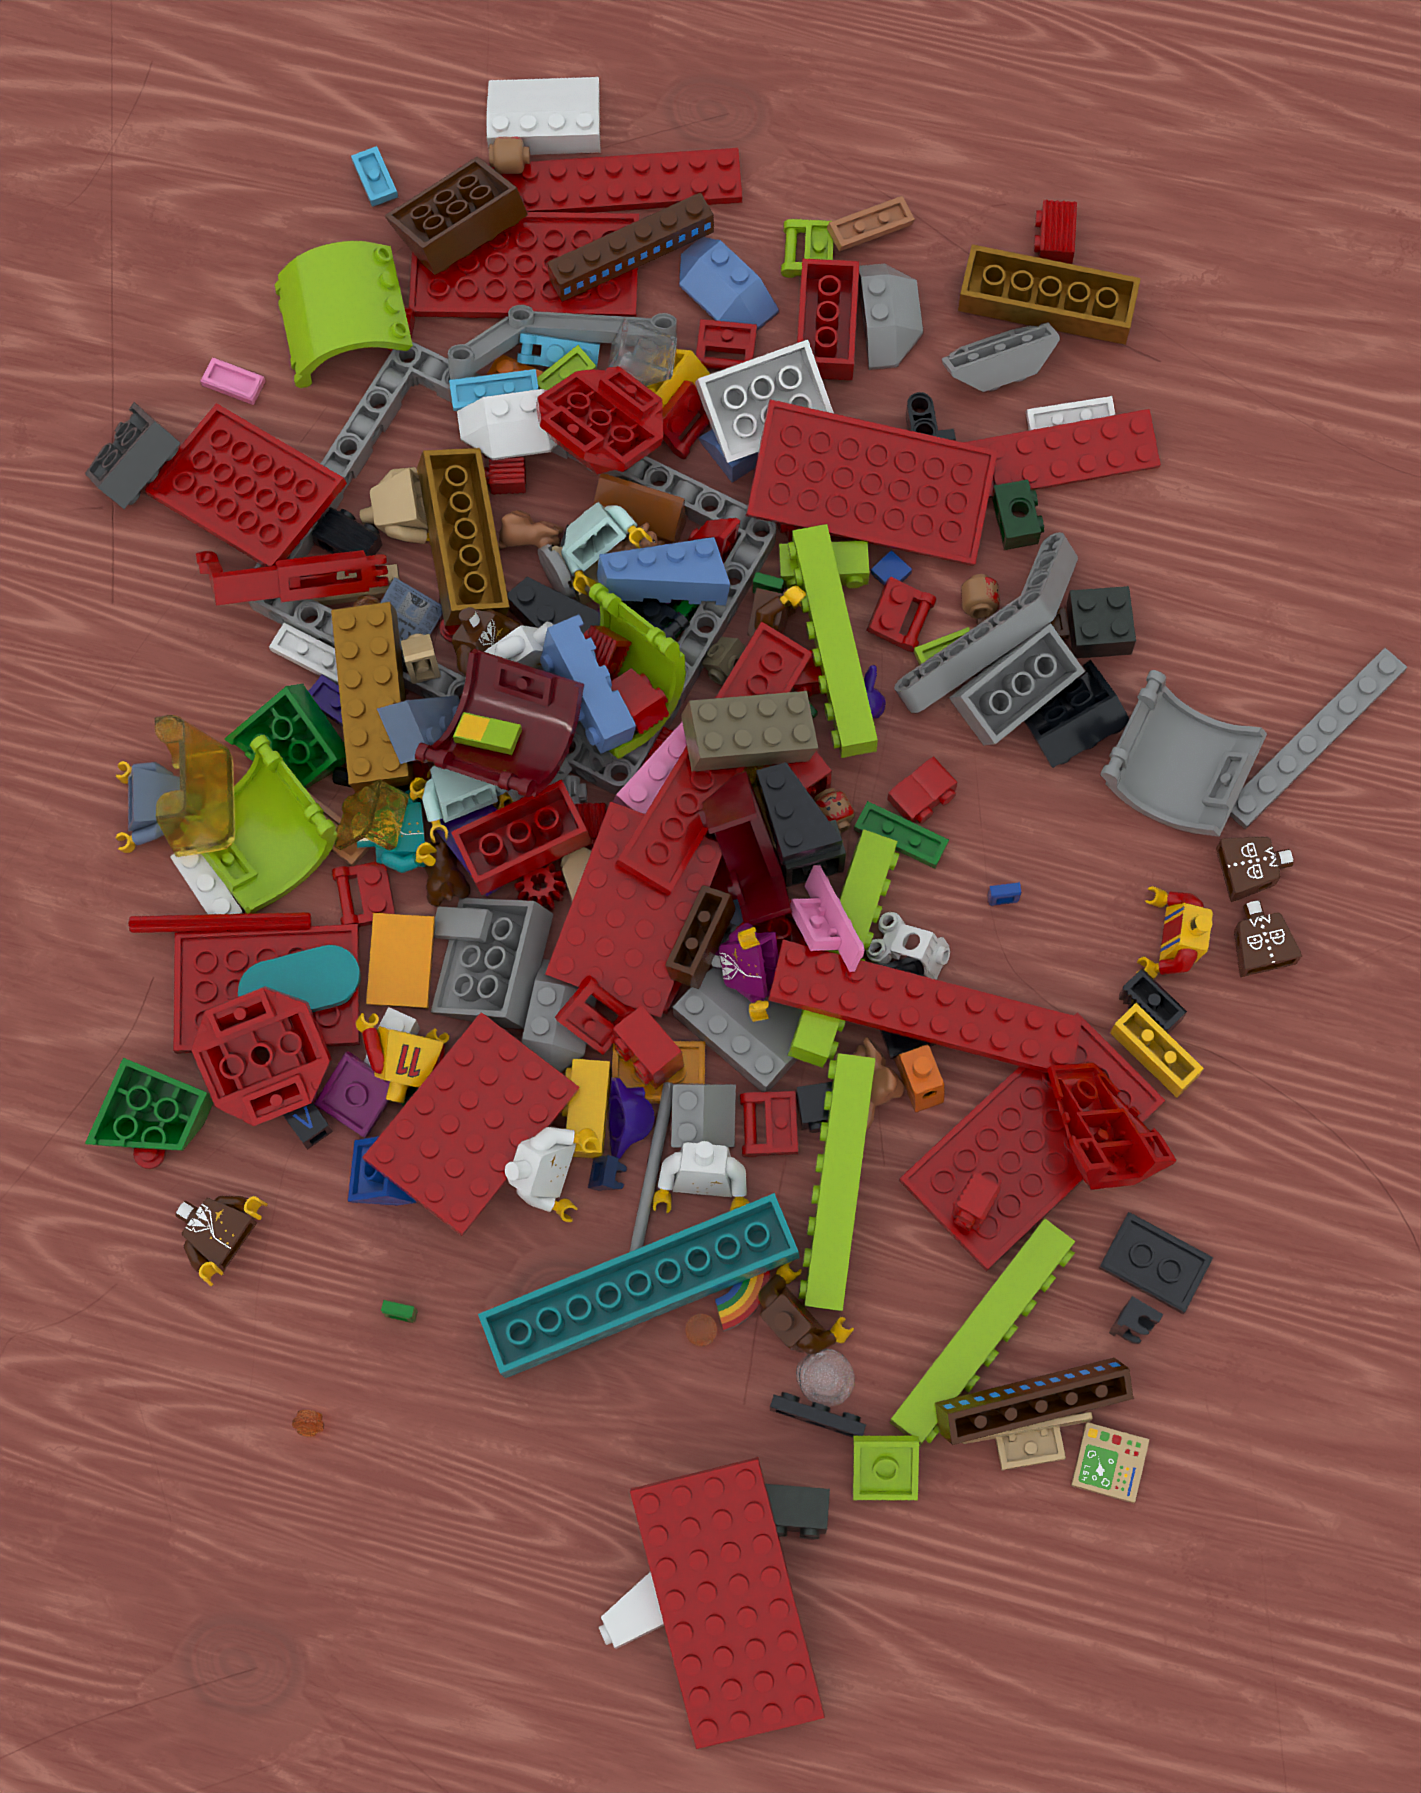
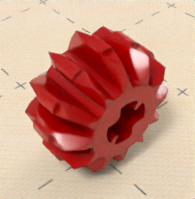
M550 863L546 868L543 866L518 878L520 882L514 884L515 890L520 892L517 895L518 900L535 901L543 907L548 904L549 908L554 910L555 904L553 900L563 901L564 897L561 892L567 889L566 883L562 881L564 878L563 872H555V865ZM541 883L546 884V888L543 890L541 887L539 891H537L535 888L537 884H539L540 886Z

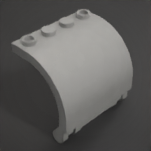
M1150 670L1146 678L1148 683L1145 688H1141L1137 697L1139 699L1117 746L1113 747L1109 755L1111 759L1109 764L1104 765L1100 775L1106 780L1105 784L1122 801L1145 816L1182 831L1220 837L1267 733L1262 727L1233 725L1201 714L1179 700L1167 688L1166 676L1163 673Z

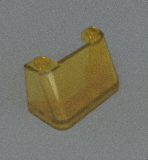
M166 715L155 717V733L158 739L166 744L171 754V763L174 769L180 768V790L164 793L156 804V820L176 857L227 849L235 840L233 758L230 750L226 745L179 716Z

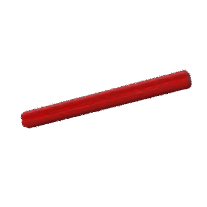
M308 912L129 917L128 926L129 931L132 933L308 929L312 925V917Z

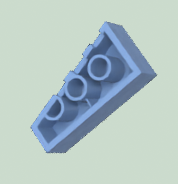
M714 537L599 554L598 582L603 584L609 593H614L622 601L643 602L644 598L657 599L660 603H671V599L689 600V604H701V601H715V605L726 606L730 582Z
M578 614L547 628L540 662L544 671L584 684L578 721L584 726L589 743L593 746L596 745L602 754L631 741L636 724L619 691L615 690L612 692L610 673L605 665L599 667L594 652L596 646L591 637L585 639L581 632L580 626H583L584 623Z

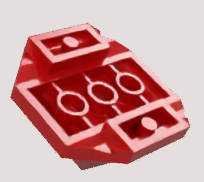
M619 366L608 367L606 370L590 369L576 371L537 397L536 409L539 426L547 432L551 440L597 475L613 470L624 472L662 444V398Z
M266 986L205 1010L191 1048L215 1107L242 1119V1121L252 1126L311 1104L332 1060L309 1003ZM257 1046H263L268 1049L270 1054L269 1060L263 1061L257 1057Z

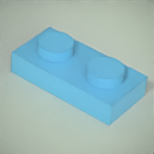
M377 146L351 155L354 167L372 207L398 197L397 190Z

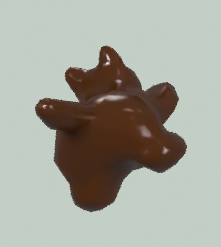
M445 842L432 844L437 849V852L430 855L436 859V862L433 866L426 865L423 867L428 874L426 884L428 902L433 906H440L444 899L450 901L453 896H458L461 899L467 898L471 891L470 884L458 870L457 858Z

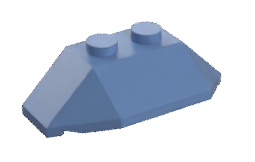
M703 237L681 253L679 287L715 321L757 324V330H759L779 313L777 305L761 278L721 240Z

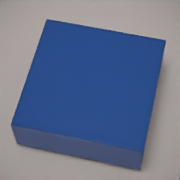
M891 550L871 568L870 573L881 584L885 585L890 576L903 582L912 574V569Z
M1020 882L990 886L987 894L989 905L1018 903L1022 893Z

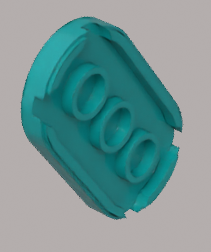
M335 945L320 946L262 961L251 966L243 974L239 982L238 997L266 986L307 1001L313 1013L346 1003L360 984L361 972L356 959L348 950Z

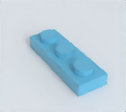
M536 369L449 380L453 411H458L482 397L538 389Z

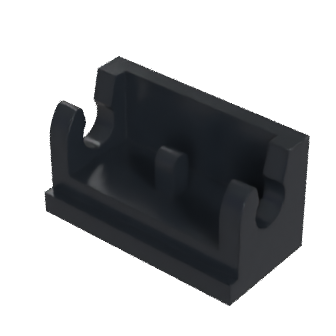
M1132 1296L1123 1307L1109 1334L1113 1336L1117 1334L1131 1343L1139 1344L1141 1339L1133 1336L1130 1330L1139 1335H1148L1149 1331L1151 1332L1153 1327L1160 1322L1163 1314Z

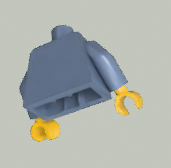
M124 761L118 764L117 767L121 771H126L123 775H116V778L121 783L128 784V831H133L132 835L124 832L116 835L118 841L127 839V844L118 848L121 852L130 853L135 849L136 845L154 841L171 832L180 822L182 812L198 811V794H183L182 779L174 776L171 771L159 763L133 764L132 767Z

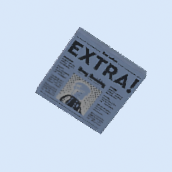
M395 577L380 602H391L397 612L400 644L402 640H406L413 634H431L443 613L440 603Z

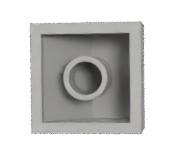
M673 1083L671 1147H682L683 1143L686 1142L699 1143L701 1141L710 1142L712 1145L735 1147L736 1084Z

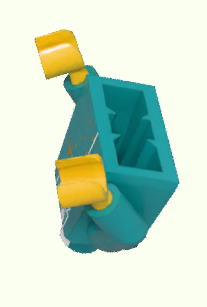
M415 778L410 784V790L379 809V811H375L373 813V829L356 830L357 848L375 847L376 862L384 864L400 873H405L418 867H425L426 865L433 866L436 859L430 854L437 852V849L430 843L425 842L421 802H417L418 797L420 799L423 797L425 789L423 787L427 781L423 778Z

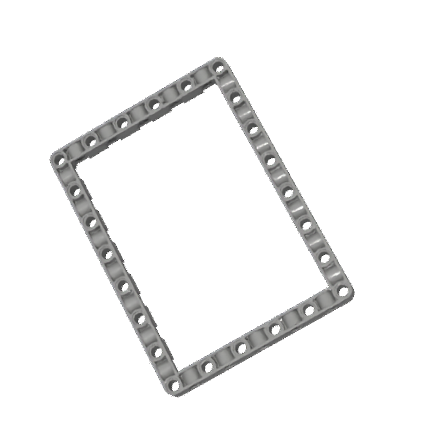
M412 342L413 346L408 351L392 350L321 462V465L344 477L347 482L346 486L287 559L307 557L314 546L313 530L322 521L330 507L338 508L344 498V491L353 478L356 479L373 452V445L382 431L385 432L402 406V399L411 386L414 387L421 384L437 392V396L452 403L449 383L451 379L449 377L447 358ZM408 358L414 359L409 363L403 362L405 359ZM475 372V377L482 376ZM378 404H385L382 408H374ZM559 445L551 451L565 459L569 457L581 463ZM348 450H356V452L351 455L344 454ZM647 456L624 472L613 470L605 474L685 498V515L688 516L689 520L701 526L707 520L739 519L740 525L736 538L737 542L726 559L724 567L728 579L736 578L741 582L736 585L730 584L726 606L715 605V601H702L690 621V626L684 631L678 641L679 649L685 655L686 675L683 691L671 716L652 738L620 759L612 755V763L594 772L589 764L590 751L582 741L580 735L574 734L571 747H574L575 750L573 753L566 755L568 763L572 768L570 772L614 795L640 769L662 728L670 727L704 668L701 663L707 657L708 650L724 634L753 584L755 573L760 572L776 542V524L774 522L747 517V505ZM656 481L665 482L663 486L653 485ZM707 506H714L717 508L716 510L711 512L704 510V508ZM758 531H765L768 533V535L765 537L756 536L755 533ZM257 563L256 566H255V568H260V567H265V566L261 565L260 563ZM280 598L248 602L254 611L281 625L286 623L335 648L332 609L312 599L281 602ZM310 616L317 617V619L312 623L305 622V620ZM703 626H709L713 629L709 633L699 631ZM400 644L404 686L406 689L424 698L456 695L459 697L463 693L466 677L438 664L441 677L412 684L410 676L406 674L408 669ZM621 772L627 775V778L623 781H616L612 778L615 774Z

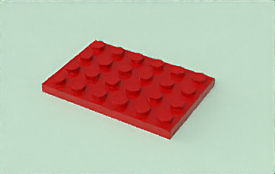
M216 403L179 447L176 455L159 471L158 476L145 488V492L151 498L265 567L275 566V561L287 559L346 486L347 482L344 477Z
M610 801L545 975L579 987L586 976L591 975L598 980L599 986L623 1004L635 1009L643 1005L649 1014L661 1018L674 984V980H671L665 964L702 885L710 887L722 852L717 841L704 837L668 896L616 864L645 814Z
M358 924L311 926L308 929L175 932L173 1051L176 1054L192 1053L191 1048L205 1010L238 997V986L243 974L251 966L259 962L320 946L335 945L348 950L359 965ZM360 984L346 1003L313 1012L327 1047L360 1045V1031L355 1025L357 1018L360 1016ZM257 1046L256 1050H268L263 1046Z
M480 1012L362 1158L454 1231L463 1236L508 1180L505 1175V1166L509 1162L514 1161L518 1145L524 1140L535 1137L544 1128L550 1127L579 1091L580 1087Z

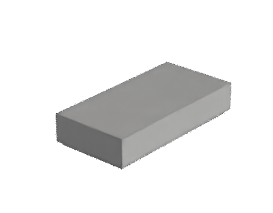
M438 906L435 916L434 937L437 939L486 942L493 913L486 909Z

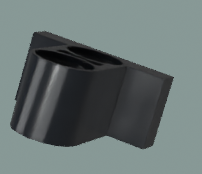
M924 392L912 394L907 401V429L956 441L954 429L938 431L932 398ZM922 408L925 412L917 413L913 409Z

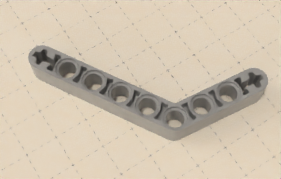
M1054 533L1042 542L1021 596L898 680L894 687L895 691L911 713H918L926 709L1053 621L1078 560L1077 554L1063 533Z

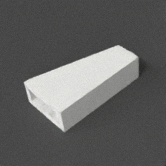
M651 1572L601 1616L604 1624L598 1628L606 1645L613 1643L614 1648L617 1649L664 1626Z

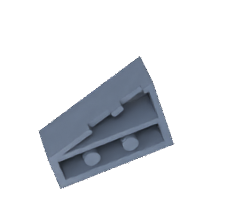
M458 695L406 700L377 709L400 764L415 760V752L421 742L431 746L444 734L460 703Z

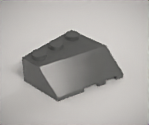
M135 402L129 408V411L133 413L129 420L125 423L120 422L114 430L116 432L114 442L103 446L85 472V475L98 489L123 509L137 501L140 496V490L146 483H151L158 476L159 468L165 461H170L176 455L180 442Z

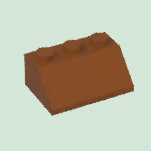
M605 473L600 474L593 505L599 502L604 508L608 505L621 506L637 523V527L648 522L649 529L647 532L653 531L657 534L658 545L679 542L686 524L685 498Z

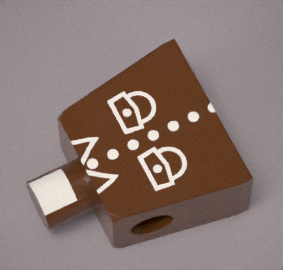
M1269 837L1224 838L1219 841L1216 847L1230 902L1275 886L1280 879L1279 869L1293 866V856L1290 849L1274 852Z
M1253 901L1243 905L1247 920L1238 922L1234 929L1240 978L1296 965L1302 954L1282 914L1273 913L1265 915L1261 901Z

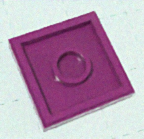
M348 1051L344 1053L314 1105L366 1138L390 1101L386 1099L390 1081L375 1077L370 1065Z

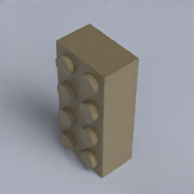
M807 691L690 700L681 714L692 772L772 765L785 762H806L811 759L818 749Z

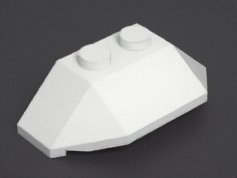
M537 389L482 397L458 410L457 416L461 441L473 448H480L481 453L492 460L551 452L558 444L551 440L547 432L539 426L536 409L537 397L547 390Z

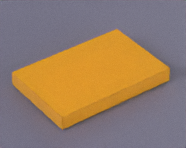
M373 913L367 1005L428 1009L435 929L434 916Z
M674 1041L682 1051L684 1067L666 1082L705 1084V1041ZM613 1043L612 1077L620 1078L626 1088L643 1087L645 1090L644 1098L650 1104H660L663 1084L656 1090L650 1083L645 1086L634 1071L636 1069L631 1060L625 1062L616 1052V1045Z

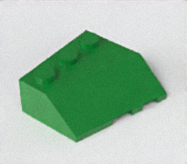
M304 684L285 686L224 738L231 745H236L244 751V755L253 761L256 753L250 747V744L256 737L265 735L270 741L272 750L277 751L281 755L285 764L305 789L329 776L336 767H341L346 762L345 743Z
M123 1058L85 1144L184 1151L203 1127L213 1105L210 1093Z

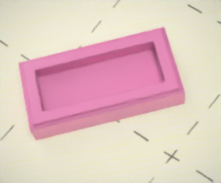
M212 357L200 382L204 387L254 405L266 381L264 376Z

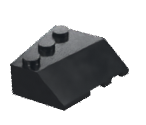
M1091 659L1083 665L1085 669L1083 674L1024 721L1052 768L1067 763L1073 756L1093 748L1104 738L1121 732L1129 721V717L1118 696Z

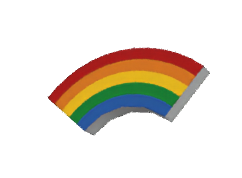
M770 1270L735 1284L727 1294L715 1299L723 1332L739 1326L754 1314L761 1304L758 1299L759 1291L770 1280Z

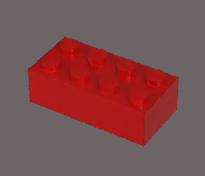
M802 258L797 343L805 340L809 341L822 379L853 380L859 261Z
M562 779L548 785L536 797H523L451 832L481 895L592 843Z

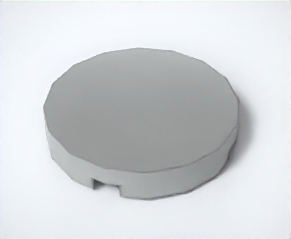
M551 544L539 548L538 556L540 563L554 590L570 598L574 597L576 590L574 587L570 588L568 584L571 581V574L560 554L555 550L551 551Z

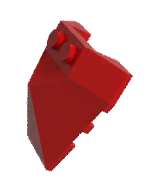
M1094 1062L1049 1066L1047 1071L1071 1146L1075 1165L1091 1190L1135 1185L1177 1161L1161 1134L1155 1128L1150 1131L1138 1118L1141 1113L1135 1106L1129 1109L1117 1096L1121 1091Z

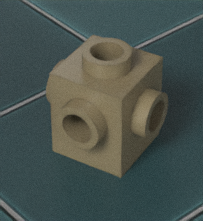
M721 637L716 644L711 646L707 652V657L701 663L708 670L709 678L717 684L722 685L725 683L746 648L738 638Z

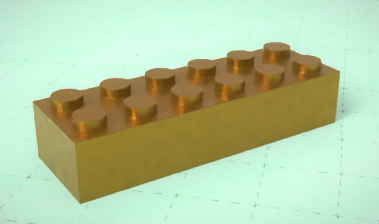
M972 244L960 293L958 311L1039 327L1040 324L1049 322L1055 331L1126 345L1141 278Z
M481 449L423 450L417 470L445 626L461 625L459 613L468 607L480 611L491 609L506 615L509 609V602Z
M391 602L331 610L349 785L355 792L410 785L414 780L413 761L400 764L377 711L378 708L406 701L397 612Z

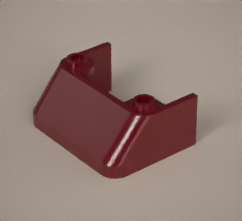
M744 771L735 774L702 802L704 809L699 810V815L704 828L708 827L710 834L715 833L732 881L727 883V888L732 900H738L743 923L755 925L792 913V908L781 864L748 773Z

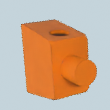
M929 1045L902 1053L894 1058L915 1113L944 1103V1082ZM933 1091L932 1094L924 1096L926 1093Z

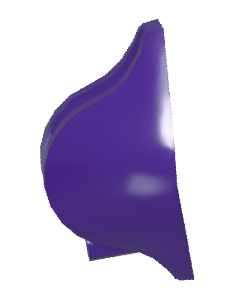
M612 1077L609 1136L611 1156L620 1159L628 1147L644 1139L650 1133L654 1125L655 1116L652 1105L644 1098V1088H626L622 1080L617 1077Z

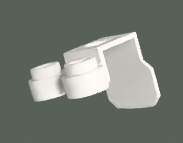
M895 912L883 914L880 917L878 927L884 937L883 939L872 940L869 949L866 950L867 957L871 962L884 965L889 963L892 958L899 960L900 956L904 955L920 960L924 965V975L937 980L943 965L948 962L950 957L949 944L944 937L937 938L933 932L905 925L902 918ZM894 920L890 926H886L890 921ZM910 935H918L920 943L915 949L908 950L904 948ZM881 947L879 952L874 953L877 948Z

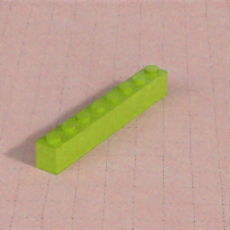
M828 525L793 530L792 542H788L790 560L796 559L797 568L794 569L796 586H802L803 591L806 593L800 604L802 612H808L810 622H806L808 639H814L816 646L815 649H812L815 667L820 666L822 676H818L821 694L826 693L828 703H824L827 721L833 720L835 729L831 731L833 748H839L841 758L876 752L877 734Z
M863 829L857 841L839 899L859 939L863 942L864 949L868 950L874 933L869 932L871 923H877L882 906L877 904L880 896H886L891 882L886 876L889 869L894 870L899 853L894 852L898 841ZM825 950L836 954H840L838 950ZM802 1009L787 1056L823 1068L827 1059L833 1060L839 1042L834 1041L837 1031L842 1032L846 1021Z
M838 1053L836 1060H830L828 1078L833 1079L832 1092L826 1091L823 1109L829 1110L828 1122H822L819 1141H825L823 1154H817L815 1172L821 1173L819 1185H813L811 1204L817 1205L815 1217L809 1216L807 1235L812 1236L811 1249L805 1248L803 1267H808L807 1280H801L798 1299H804L803 1306L843 1311L876 1058Z
M1044 1218L893 1415L889 1423L906 1436H919V1446L924 1441L930 1444L939 1433L935 1402L958 1397L963 1390L968 1393L980 1379L976 1375L979 1368L983 1364L988 1368L999 1354L995 1347L1002 1339L1008 1342L1018 1329L1014 1322L1021 1314L1024 1317L1029 1315L1037 1304L1033 1299L1040 1289L1046 1292L1056 1279L1052 1275L1056 1267L1060 1265L1064 1268L1073 1257L1075 1252L1071 1248L1075 1241Z

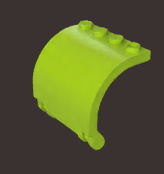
M343 241L326 244L297 256L278 274L279 280L274 286L276 294L280 296L278 305L283 316L291 367L296 372L294 375L296 387L305 388L312 384L311 373L321 363L340 353L368 347L408 351L413 346L391 246L366 241Z
M596 583L590 588L589 597L600 605V626H605L631 641L618 677L631 668L639 675L644 673L650 680L654 689L659 687L668 699V703L665 704L669 712L668 718L664 717L663 721L659 720L658 724H654L653 728L649 727L648 731L644 730L643 734H639L635 730L631 741L609 750L612 755L620 759L652 738L671 716L680 699L685 683V655L680 651L678 642L670 637L666 638L665 632L646 621L624 604L617 595L609 593L603 584Z
M260 735L251 742L250 747L256 754L251 767L242 779L222 797L182 818L180 821V827L247 914H253L276 902L305 881L329 855L338 835L335 831L336 826L331 819L325 818L323 809L314 801L292 773L277 751L272 750L270 741L265 735Z

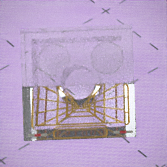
M624 318L611 344L608 367H621L645 386L669 380L673 375L677 337Z

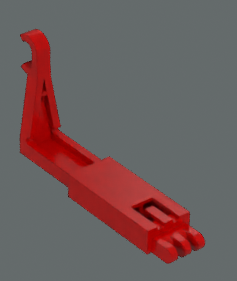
M364 550L275 561V566L223 572L215 552L203 551L196 553L200 574H209L216 606L280 598L281 602L369 592V588L389 585L388 577L381 576L388 574V568L385 565H380L387 563V556L384 554L366 556ZM344 571L345 577L356 573L357 577L337 580V572Z

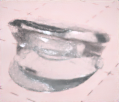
M823 1349L818 1353L805 1356L799 1362L796 1369V1379L803 1394L810 1401L828 1407L842 1404L850 1397L855 1386V1374L852 1365L845 1356L832 1349Z

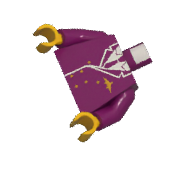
M745 923L730 933L729 940L720 944L719 950H717L711 964L715 968L722 969L724 984L727 987L737 990L751 1002L749 1005V1015L751 1020L756 1022L769 1019L766 1012L769 1002L766 1000V997L769 996L778 959V948L775 932L756 933V928L753 925Z

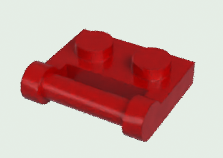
M700 319L696 350L697 358L705 368L719 370L754 359L757 324ZM706 351L744 354L745 358L744 360L705 357Z
M685 380L663 407V440L676 456L686 459L690 453V447L710 423L698 390L691 381ZM699 412L701 416L694 423V425L684 436V438L680 441L678 439L679 436L682 434V432L686 429L689 423Z
M890 576L884 585L866 631L904 650L914 652V648L919 645L917 639L930 608L934 607L937 598L930 593L921 592ZM913 601L919 604L909 631L904 636L899 631Z
M375 861L332 869L333 880L337 881L343 915L340 918L341 925L358 924L359 927L372 925L373 913L396 914L387 866ZM349 879H358L364 914L355 915Z
M588 975L582 980L578 990L556 1014L555 1018L557 1022L604 1055L614 1043L613 1028L636 1009L623 1004L599 986L598 980ZM592 995L615 1012L618 1018L612 1022L585 1001Z
M796 1091L749 1092L740 1094V1105H743L745 1141V1145L742 1146V1156L798 1155ZM757 1104H765L766 1144H757Z

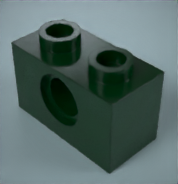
M1028 479L994 485L992 502L1004 550L1038 544L1041 533H1044V522L1041 515L1037 516L1035 509L1038 506L1037 494L1035 489H1030ZM1020 511L1026 516L1016 517L1013 515V512Z

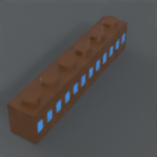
M700 192L547 262L549 280L563 302L713 233L714 214Z
M1110 1358L935 1402L939 1433L952 1445L1120 1403L1134 1399L1130 1369L1116 1358Z

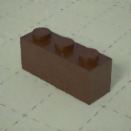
M702 885L665 964L671 980L696 989L700 988L736 910L731 894Z

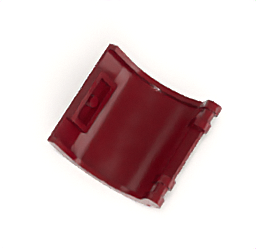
M473 649L468 655L466 679L461 700L450 725L444 734L431 746L421 742L416 749L415 760L423 763L433 762L435 767L447 769L498 786L507 791L511 789L516 790L519 795L527 798L530 796L536 797L552 782L569 751L579 720L584 684ZM463 712L520 724L522 732L513 754L509 755L454 743L453 735Z

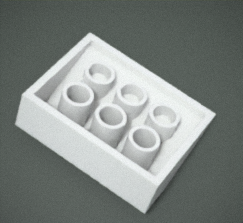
M599 77L489 80L487 98L488 150L489 145L494 144L497 137L518 136L522 138L524 146L530 147V155L601 153Z
M808 340L698 378L695 382L704 410L727 463L759 451L770 399L834 413Z

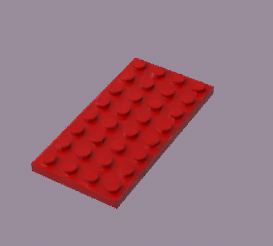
M527 212L528 215L521 219L518 224L507 228L493 240L479 246L470 255L462 257L451 264L447 270L436 275L427 269L412 252L409 308H413L415 317L506 318L509 309L517 305L529 306L536 312L637 317L638 267L562 302L549 280L547 262L639 221L640 215L639 213Z
M770 399L746 516L802 529L827 524L829 534L833 536L866 541L874 545L974 566L976 564L998 450Z
M1077 1012L1074 1016L1081 1017L1082 1023L1074 1064L1094 1062L1121 1091L1117 1096L1129 1109L1135 1106L1141 1113L1138 1118L1144 1123L1166 1100ZM1021 1066L1009 1075L899 1179L903 1186L986 1271L999 1261L1083 1181V1177L1075 1165L1049 1074ZM978 1173L999 1185L1001 1189L980 1229L977 1231L972 1228L971 1231H967L954 1223L955 1218H953L952 1211L971 1174Z
M759 1457L631 1488L630 1494L696 1749L825 1718Z

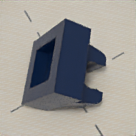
M605 1155L593 1158L588 1188L597 1191L622 1189L624 1184L617 1182L615 1176L616 1172H626L627 1167L618 1162L619 1158Z

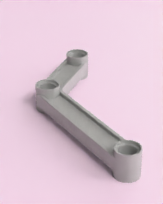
M517 305L509 309L506 318L466 344L454 345L448 350L449 377L451 380L475 377V372L516 345L522 344L519 342L520 333H531L584 342L650 345L654 350L668 352L671 351V344L672 350L676 347L677 321L673 315L667 313H659L652 318L536 312L529 306Z

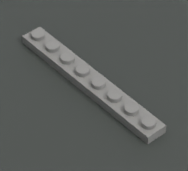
M1384 648L1241 789L1229 816L1246 829L1405 672L1407 666L1389 650Z

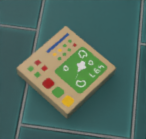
M1086 1422L1071 1486L1134 1504L1150 1439Z

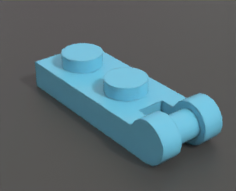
M520 333L519 342L522 343L521 353L517 355L518 363L551 367L574 347L579 345L597 367L600 344ZM533 344L542 345L541 355L532 354Z

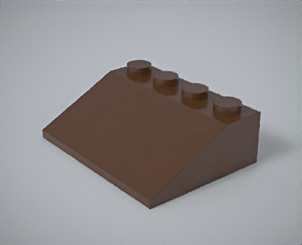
M476 157L392 210L385 217L419 261L436 275L447 270L451 264L462 257L470 255L479 246L493 240L507 228L518 224L528 213L517 187L479 157Z

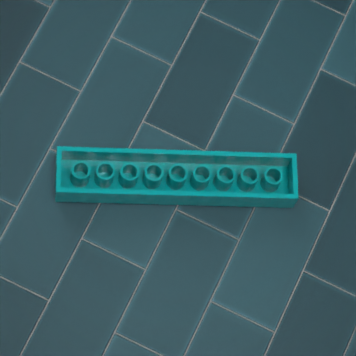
M775 1193L486 1310L479 1313L478 1316L498 1370L506 1379L799 1259L800 1256Z

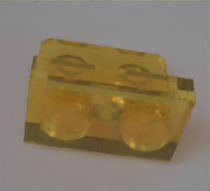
M380 779L369 786H365L355 794L349 795L342 804L341 810L343 814L341 822L335 830L338 835L334 847L343 850L366 838L389 851L396 848L409 795Z

